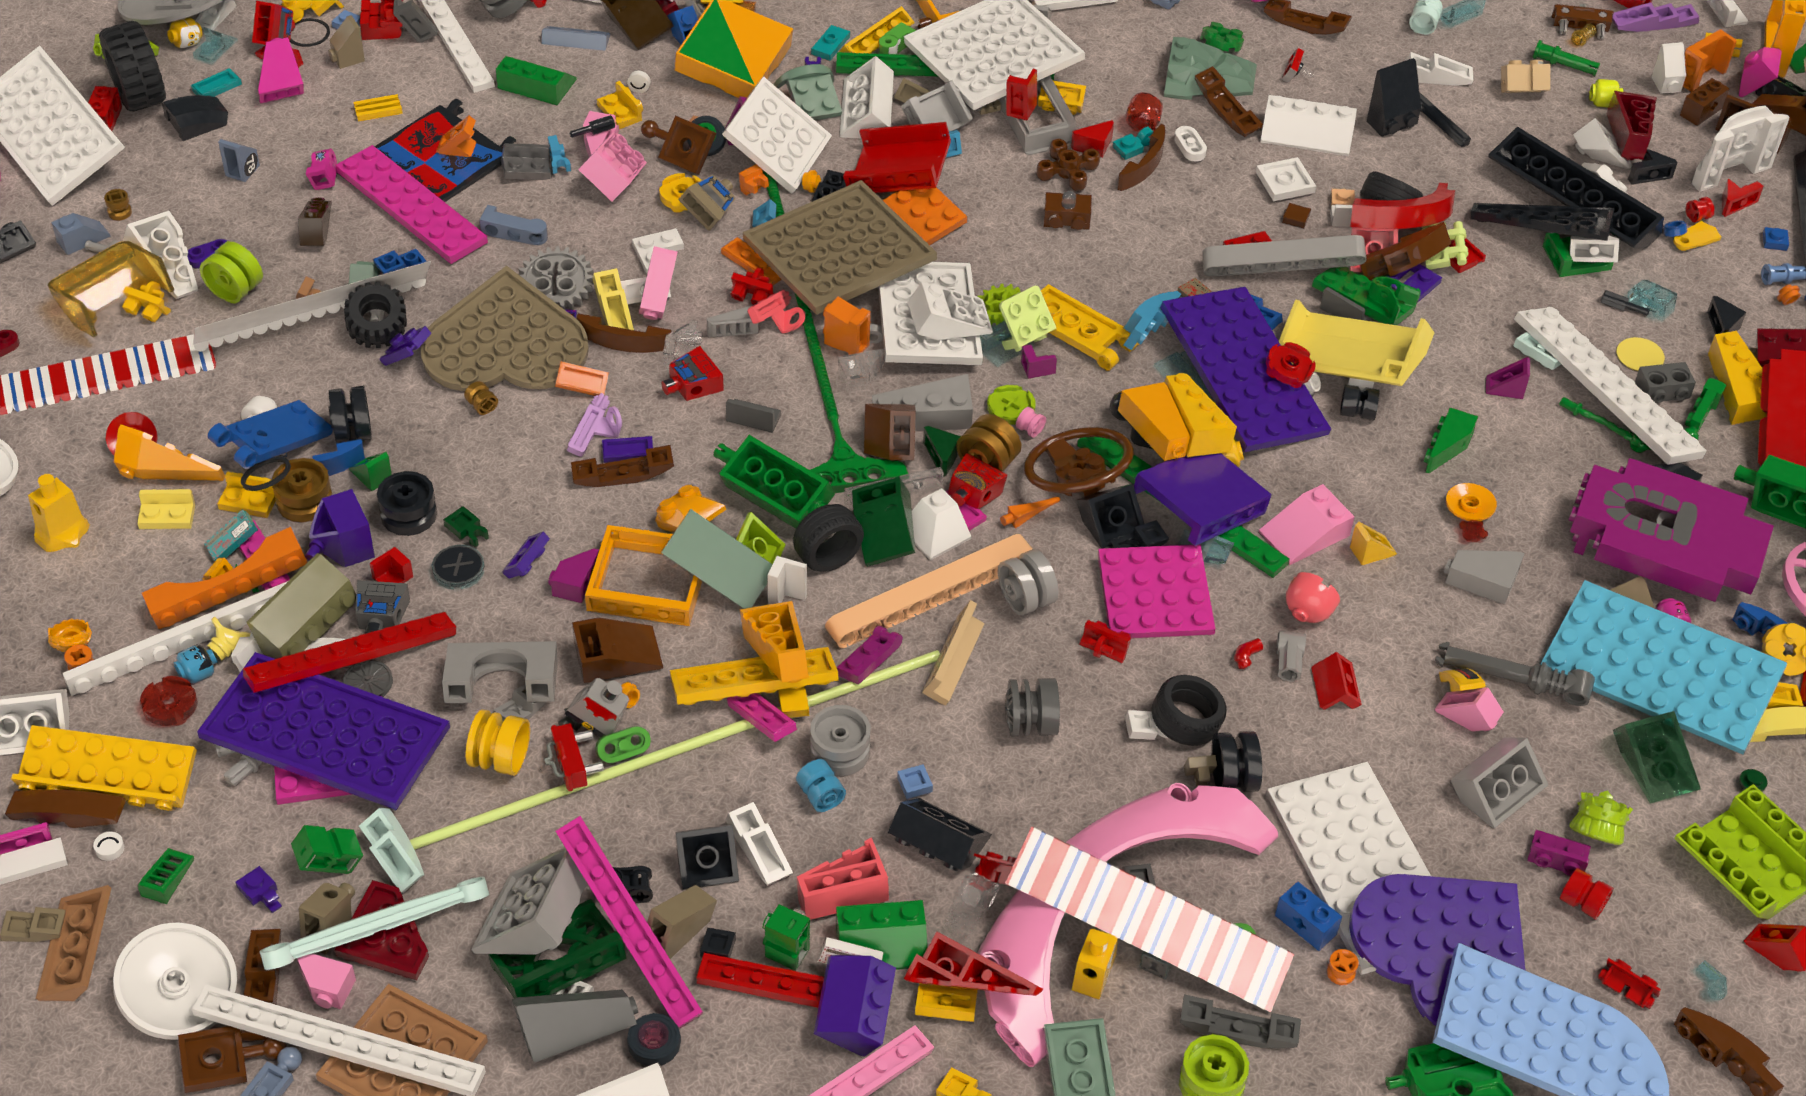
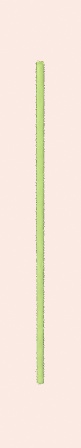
M938 650L874 672L859 685L849 681L807 697L808 705L812 707L937 661L940 653ZM746 719L610 767L601 772L588 775V786L568 791L566 785L563 784L410 839L414 850L754 728L755 726Z

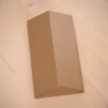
M109 885L61 898L58 909L66 910L60 938L50 940L36 996L37 1000L75 1001L88 989L112 889Z

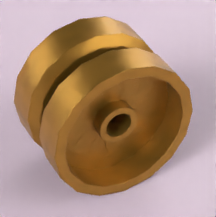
M985 414L981 415L972 424L970 429H967L957 441V452L961 460L968 453L1003 472L1019 455L1022 444L1019 435L1006 420L996 415Z
M298 458L289 460L291 464L289 473L281 481L273 485L277 509L284 518L290 521L302 523L313 521L321 499L332 495L328 470L322 463L314 459ZM285 463L281 464L274 471L271 480L283 472L286 467Z

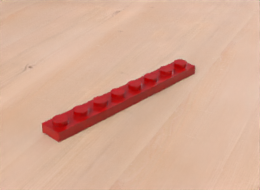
M445 612L436 613L424 618L243 668V677L255 693L456 635V625Z

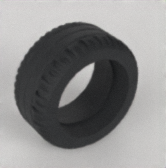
M1376 171L1368 174L1360 190L1361 199L1407 200L1423 197L1422 192L1416 188Z
M840 504L824 505L813 510L802 519L795 530L793 546L802 561L811 570L817 572L832 571L843 566L856 555L862 544L864 531L859 521L847 507ZM835 533L830 539L823 542L828 536Z
M1176 675L1167 679L1160 687L1152 704V717L1158 729L1169 739L1183 745L1198 746L1210 742L1213 735L1218 733L1226 718L1227 706L1218 689L1208 681L1192 675ZM1173 702H1184L1194 706L1203 714L1205 719H1197L1184 714Z

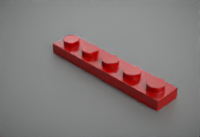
M708 953L703 954L696 977L697 984L816 1008L819 1007L824 982L823 976Z

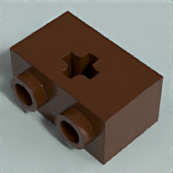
M1711 78L1685 97L1680 116L1699 126L1723 108L1730 88L1723 85L1720 81Z

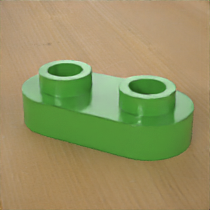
M632 726L601 737L596 743L595 751L598 758L602 761L615 763L645 752L650 746L651 738L646 729ZM633 735L639 737V742L636 745L631 743ZM611 743L613 745V751L607 754L605 752V746Z

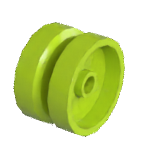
M231 241L222 244L215 250L214 254L207 257L201 263L199 268L204 283L212 293L234 304L241 301L248 294V291L254 289L263 279L262 268L253 254L242 245Z
M1221 1035L1201 1036L1191 1042L1184 1052L1180 1070L1179 1087L1182 1095L1243 1096L1249 1074V1060L1246 1052L1237 1042Z

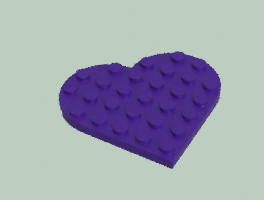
M1392 874L1378 878L1368 884L1360 892L1352 906L1349 930L1353 945L1362 959L1365 958L1376 968L1375 972L1397 983L1410 985L1411 995L1419 1013L1423 1018L1426 1016L1435 1026L1439 1017L1454 949L1458 943L1526 971L1516 883Z

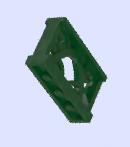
M592 899L580 903L575 908L571 916L572 921L562 935L563 939L560 944L572 945L567 955L556 960H538L541 953L488 954L492 969L498 974L514 999L518 997L552 995L627 959L622 937L617 931H614ZM594 925L593 930L585 935L587 928ZM601 933L603 938L597 940L596 937ZM514 963V964L520 965V966L512 967V966H508V965ZM523 973V976L516 979L512 976Z

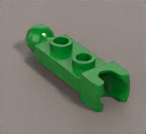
M1708 378L1700 397H1698L1693 407V410L1696 412H1690L1686 419L1685 425L1688 428H1684V430L1697 440L1699 439L1698 432L1710 410H1716L1722 399L1721 396L1727 386L1725 383Z

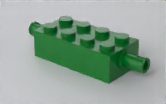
M751 435L747 436L736 452L723 443L718 445L721 451L717 448L714 450V457L726 463L719 475L727 488L795 529L806 515L821 506L828 505L835 496L829 481Z
M1768 455L1758 471L1743 467L1742 465L1737 467L1733 479L1754 486L1752 509L1806 529V467L1772 455Z

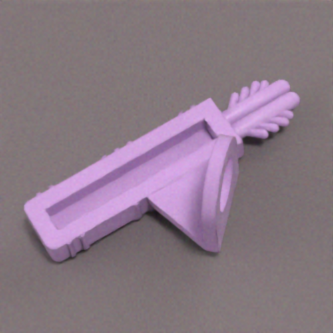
M600 393L599 396H594L593 401H591L592 404H589L583 418L568 443V452L582 457L594 434L610 438L619 437L622 427L619 410L615 406L609 407L606 417H604L605 409L610 404L607 395L604 396L603 393ZM613 413L616 417V424L613 419Z

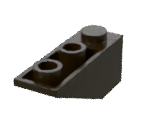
M318 197L312 198L311 201L307 202L298 217L300 246H324L327 241L332 201H325V198Z

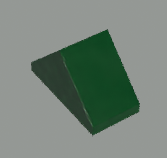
M925 426L923 444L941 477H945L958 457L957 441L961 436L931 426Z

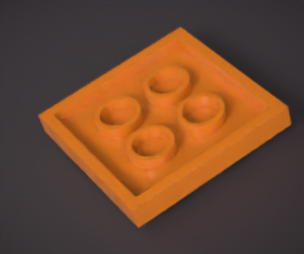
M937 187L897 191L883 200L929 245L967 223V216Z

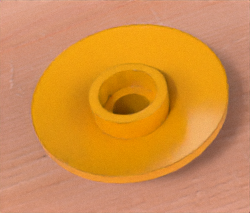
M1462 483L1455 485L1446 495L1448 509L1455 516L1463 520L1483 521L1490 518L1496 511L1497 501L1495 496L1487 488L1477 484Z

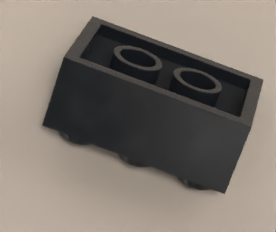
M921 798L900 802L888 831L889 834L895 836V841L908 847L913 845L920 849L919 853L930 859L936 857L944 861L943 865L953 871L969 868L976 859L974 853L979 854L992 835Z

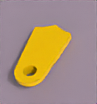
M1700 221L1687 228V233L1675 236L1673 243L1677 249L1686 251L1720 241L1722 236L1718 233L1716 227Z

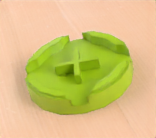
M1017 385L997 387L991 395L989 394L987 399L989 414L1006 420L1010 425H1016L1018 416L1026 407H1030L1035 411L1036 400L1030 391L1022 390V387Z

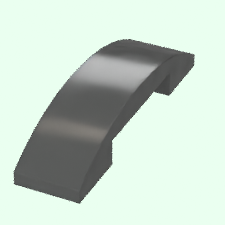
M1184 994L1180 1023L1203 1035H1221L1234 1040L1238 1044L1280 1049L1298 1047L1301 1019L1272 1013L1269 1019L1213 1007V1000Z

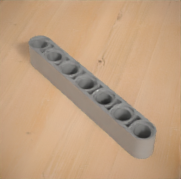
M1360 235L1210 246L1202 251L1203 271L1206 276H1231L1357 266L1366 262L1364 237Z

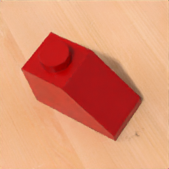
M1758 924L1744 940L1746 945L1782 970L1797 972L1806 970L1805 925Z

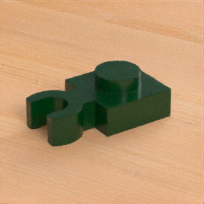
M464 506L443 519L444 526L460 540L466 536L469 537V542L474 547L479 546L477 536H482L486 540L489 539L488 530L481 526L480 519Z

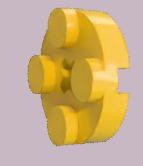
M677 173L666 177L659 188L661 202L666 207L671 208L673 212L679 213L688 210L678 199L690 186L701 181V179L692 175V178L685 177V173Z
M1795 623L1778 624L1770 628L1762 638L1761 652L1787 662V667L1783 673L1784 676L1799 675L1805 672L1806 629ZM1785 643L1788 645H1793L1794 649L1792 655L1783 654V651L1785 650V647L1783 645Z

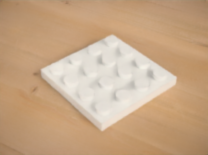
M765 77L757 83L722 133L726 139L791 194L798 188L802 182L803 174L810 170L832 136Z

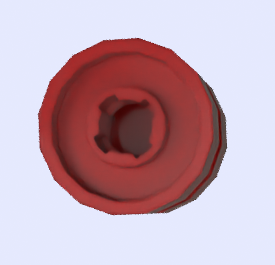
M1577 868L1565 885L1560 900L1572 907L1580 904L1584 914L1596 920L1608 903L1614 888L1603 881L1593 883L1592 875Z

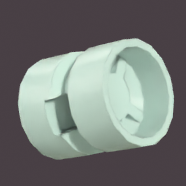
M1416 1L1409 22L1411 29L1415 33L1429 35L1435 31L1442 13L1443 6L1441 1Z

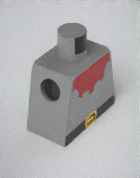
M596 678L577 693L565 715L588 730H592L599 737H603L616 731L626 710L629 698L622 693V686L617 681H609L607 683L600 678Z

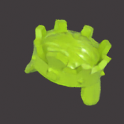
M1608 790L1599 793V796H1593V793L1581 792V801L1577 803L1579 812L1569 823V827L1573 831L1595 840L1621 845L1624 842V826L1630 820L1629 814L1633 811V808H1627L1625 804L1613 800V796Z

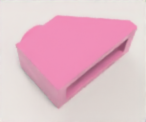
M1488 687L1447 692L1434 709L1437 713L1472 732L1493 729L1504 713Z
M315 954L296 958L313 1001L323 1008L335 1007L341 1009L356 981L353 966Z

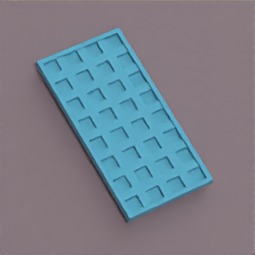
M1584 580L1542 660L1549 667H1552L1551 671H1554L1556 668L1559 669V673L1564 670L1567 675L1568 672L1574 669L1587 671L1595 677L1592 691L1744 755L1787 667V662Z

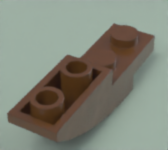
M1445 222L1400 238L1399 243L1367 254L1366 262L1360 265L1362 275L1366 276L1369 280L1389 274L1391 277L1435 256L1451 244Z
M1686 1007L1680 1010L1674 1025L1683 1038L1689 1039L1703 1059L1710 1061L1715 1067L1725 1062L1730 1072L1734 1076L1740 1077L1749 1086L1754 1096H1779L1784 1085L1766 1068L1770 1057L1757 1045L1732 1027L1711 1016Z

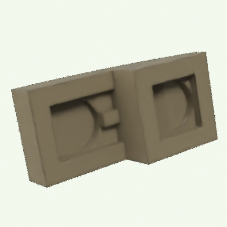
M35 907L34 913L6 911L0 939L1 941L40 942L60 938L66 910Z

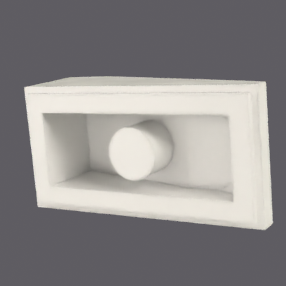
M223 0L212 8L200 13L196 21L202 29L213 31L234 10L236 3L234 0Z

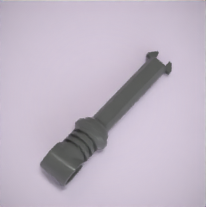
M1450 642L1439 644V649L1447 651L1445 658L1435 657V661L1441 667L1444 664L1527 684L1531 690H1535L1537 695L1542 692L1546 693V690H1549L1551 695L1553 692H1556L1555 696H1559L1561 693L1567 703L1575 706H1585L1590 701L1595 677L1587 671L1574 669L1568 672L1567 675L1564 670L1561 673L1556 668L1554 671H1551L1552 667H1549L1546 662H1542V665L1528 666L1449 646Z

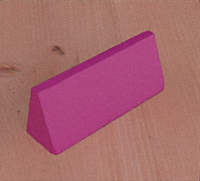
M45 822L0 835V855L52 840L49 824Z

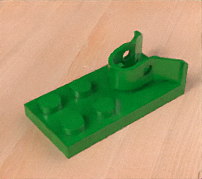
M1348 267L1329 268L1314 278L1312 287L1321 292L1329 287L1363 307L1365 315L1380 323L1398 325L1415 311L1421 294L1419 288L1416 289L1403 284L1397 279L1380 276L1370 281L1366 276L1358 275L1349 270ZM1392 284L1397 286V290L1392 289Z

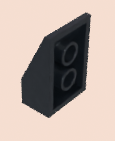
M1411 58L1377 70L1366 122L1381 137L1418 124L1421 101L1416 60Z

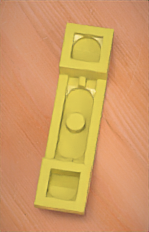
M1806 707L1766 709L1750 742H1763L1767 736L1806 734Z

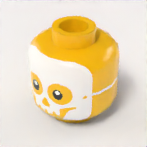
M192 18L171 22L167 31L169 41L178 48L197 45L203 35L200 24Z

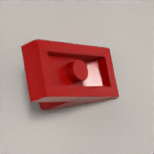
M1728 179L1722 194V215L1724 217L1757 203L1764 186L1756 181L1740 188L1732 180Z

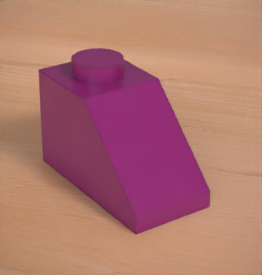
M593 548L561 560L556 570H552L549 576L548 583L552 588V596L582 603L599 549Z

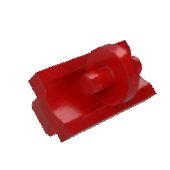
M756 268L754 273L747 271L746 276L734 272L732 274V299L744 301L747 293L753 294L751 303L755 305L770 295L775 294L773 293V284L769 283L770 278L764 276L762 268Z
M1088 620L1085 623L1084 633L1079 645L1093 650V656L1097 658L1104 655L1123 663L1130 645L1131 635L1124 631H1113L1107 627V624L1099 620L1096 622Z

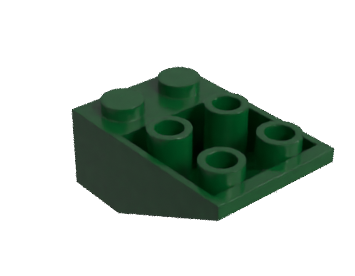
M898 476L852 490L854 516L864 531L861 547L866 566L869 567L914 554L915 542L911 496L901 477Z

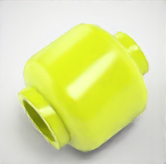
M1598 79L1595 84H1591L1589 100L1593 101V104L1597 107H1609L1614 91L1623 92V88H1620L1616 80Z

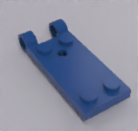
M297 400L227 426L217 423L209 430L207 437L217 447H223L231 441L240 448L234 455V461L244 469H248L254 464L326 438L332 434L333 428L305 403Z

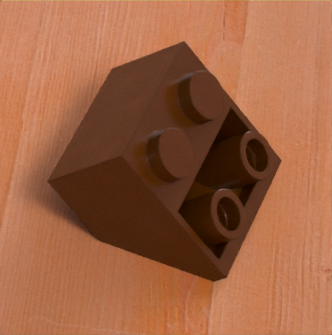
M865 404L864 454L888 460H914L915 405Z

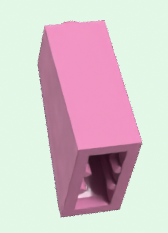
M655 246L653 248L639 314H643V317L646 319L657 320V318L663 317L677 251Z

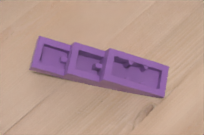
M1650 2L1615 12L1612 21L1618 30L1640 32L1698 24L1699 16L1691 4L1674 8L1670 3L1654 8Z

